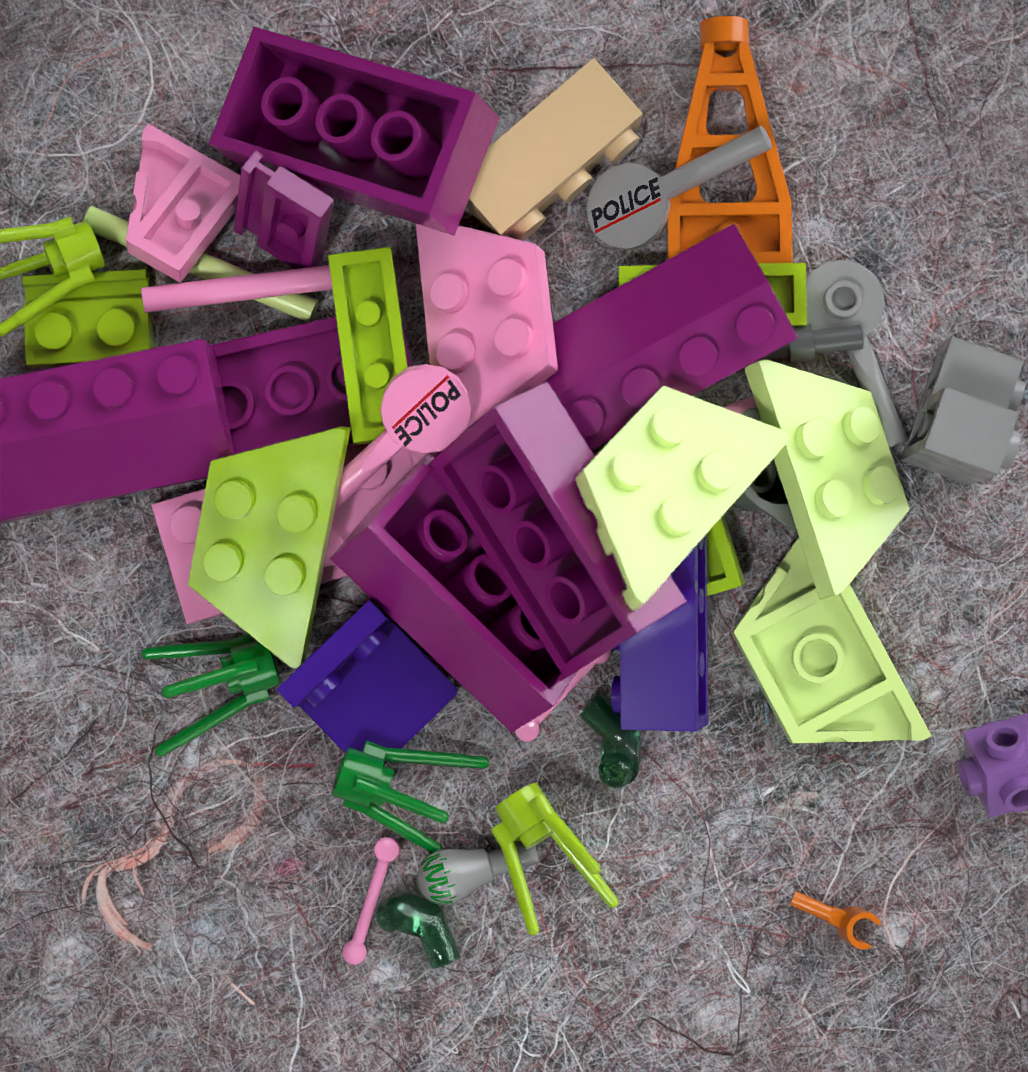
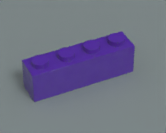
M707 533L670 574L687 602L613 648L616 651H620V675L614 676L611 702L614 713H621V730L696 732L709 724Z

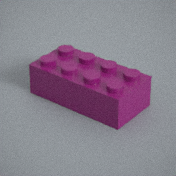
M254 26L208 144L240 167L244 166L256 150L264 155L262 165L276 172L279 166H282L296 176L308 177L317 182L329 196L455 236L500 117L474 91Z

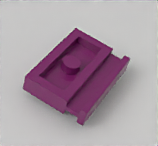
M255 150L241 168L233 231L242 235L247 229L258 236V247L293 269L318 266L322 260L335 199L328 196L317 182L308 177L296 176L282 166H279L276 172L262 165L264 155Z

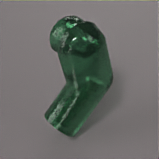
M598 694L579 714V717L602 737L600 765L598 766L600 780L610 788H623L634 781L639 773L641 734L639 730H621V713H614L612 704L601 694Z
M409 892L392 893L387 899H383L377 905L375 918L379 927L388 933L397 930L420 938L432 969L452 963L461 957L444 912L439 905Z

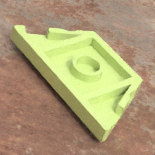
M767 359L755 362L745 367L744 370L761 422L782 429L792 437L774 457V462L819 599L843 593L910 510L872 393Z
M662 386L575 478L586 507L594 513L597 519V533L606 555L614 554L627 585V589L622 594L626 604L633 611L648 600L792 437L786 431Z
M798 536L731 631L789 742L919 741L931 737L926 724L851 585L849 584L843 593L819 599Z

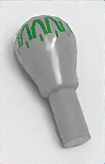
M522 842L515 843L522 868L539 863L535 846L526 849ZM484 848L473 850L439 849L428 854L421 861L417 872V885L424 897L430 902L441 906L453 905L465 899L479 887L492 882L494 876L508 872L501 848L488 852Z

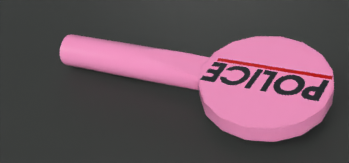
M423 364L408 367L392 378L384 390L380 410L385 430L343 468L335 510L403 447L421 453L443 451L466 431L471 414V404L467 389L456 375L443 367Z

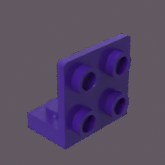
M368 600L276 689L293 708L301 707L344 753L348 747L362 752L366 740L384 747L403 748L458 693L454 684L371 600Z

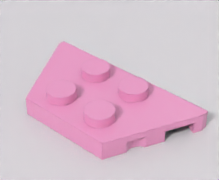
M416 224L430 365L443 367L456 375L467 389L471 404L467 431L494 406L520 395L526 390L539 386L558 371L545 251L534 243L463 226H458L455 236Z

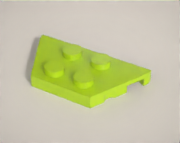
M340 426L210 461L188 586L291 668L298 669L306 661L351 430L348 427Z

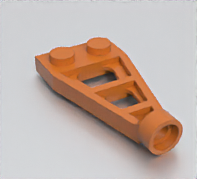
M718 16L702 20L699 23L700 50L702 52L675 169L743 135H710L707 132L708 102L713 92H739L744 101L747 122L746 133L762 126L770 138L772 149L748 160L756 185V194L750 202L708 203L700 194V185L670 199L671 206L666 225V260L724 228L735 224L757 263H793L792 202L749 47V21L737 16ZM734 53L733 55H731V56H729V57H722V56H719V55H718V54Z

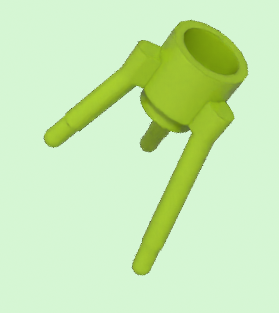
M68 216L47 224L0 229V243L53 238L42 242L44 252L0 267V281L50 265L55 278L65 274L68 275L66 279L0 323V337L22 326L75 289L95 282L92 271L105 267V262L88 220L73 224L71 217Z
M537 782L518 790L495 807L494 810L502 822L490 831L502 849L520 913H522L529 935H537L539 933V925L515 846L516 841L521 840L525 848L529 849L551 836L607 906L615 908L618 905V898L599 874L600 865L556 814Z

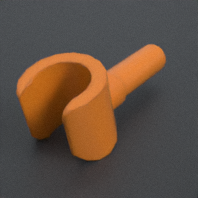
M796 890L789 904L827 921V924L836 927L842 939L857 949L866 950L872 947L867 942L853 936V926L858 920L866 918L881 926L879 918L862 907L850 906L842 910L835 906H829Z

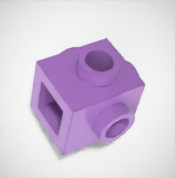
M1028 713L999 722H989L981 727L964 731L965 758L957 761V767L966 794L969 797L978 795L989 818L1009 812L1027 810Z

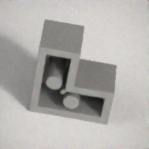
M953 336L942 343L935 356L900 461L967 485L998 475L1001 468L1008 469L1014 461L1021 441V433L1014 431L1019 416V413L1016 411L1021 403L1026 386L1025 381L1018 379L1024 361Z

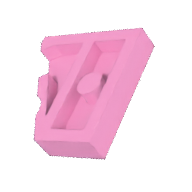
M147 124L143 129L141 139L142 154L139 172H136L133 212L130 214L126 236L127 251L130 255L181 283L236 211L241 175L154 126Z

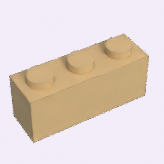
M595 58L591 59L488 147L466 208L488 233L509 238L513 237L514 239L524 241L545 222L546 217L542 212L559 197L565 203L574 199L593 180L589 174L593 168L606 157L612 164L617 162L638 143L640 138L636 135V132L640 128L643 113Z

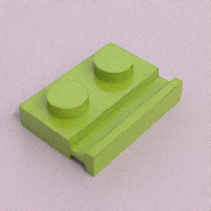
M146 269L92 272L95 278L94 283L75 289L24 324L26 366L31 369L62 367L153 349L152 312H144L141 292L142 287H149L150 273ZM54 274L22 276V285L25 287V304H23V307L66 279L68 275L65 274L55 278Z

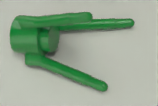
M249 634L230 640L144 648L141 651V656L146 660L231 653L229 656L220 658L222 666L220 669L164 686L161 693L165 698L191 693L227 682L231 694L243 691V694L159 744L155 748L156 755L165 756L248 706L269 700L270 697L267 689L281 685L272 652L257 640L252 641Z
M366 740L362 752L350 747L346 749L334 780L331 796L343 799L342 806L367 815L415 845H419L432 853L435 850L442 849L438 842L378 805L382 806L385 801L439 823H446L448 821V813L424 801L391 789L390 785L394 770L383 766L384 761L478 769L487 768L490 762L484 756L389 748Z

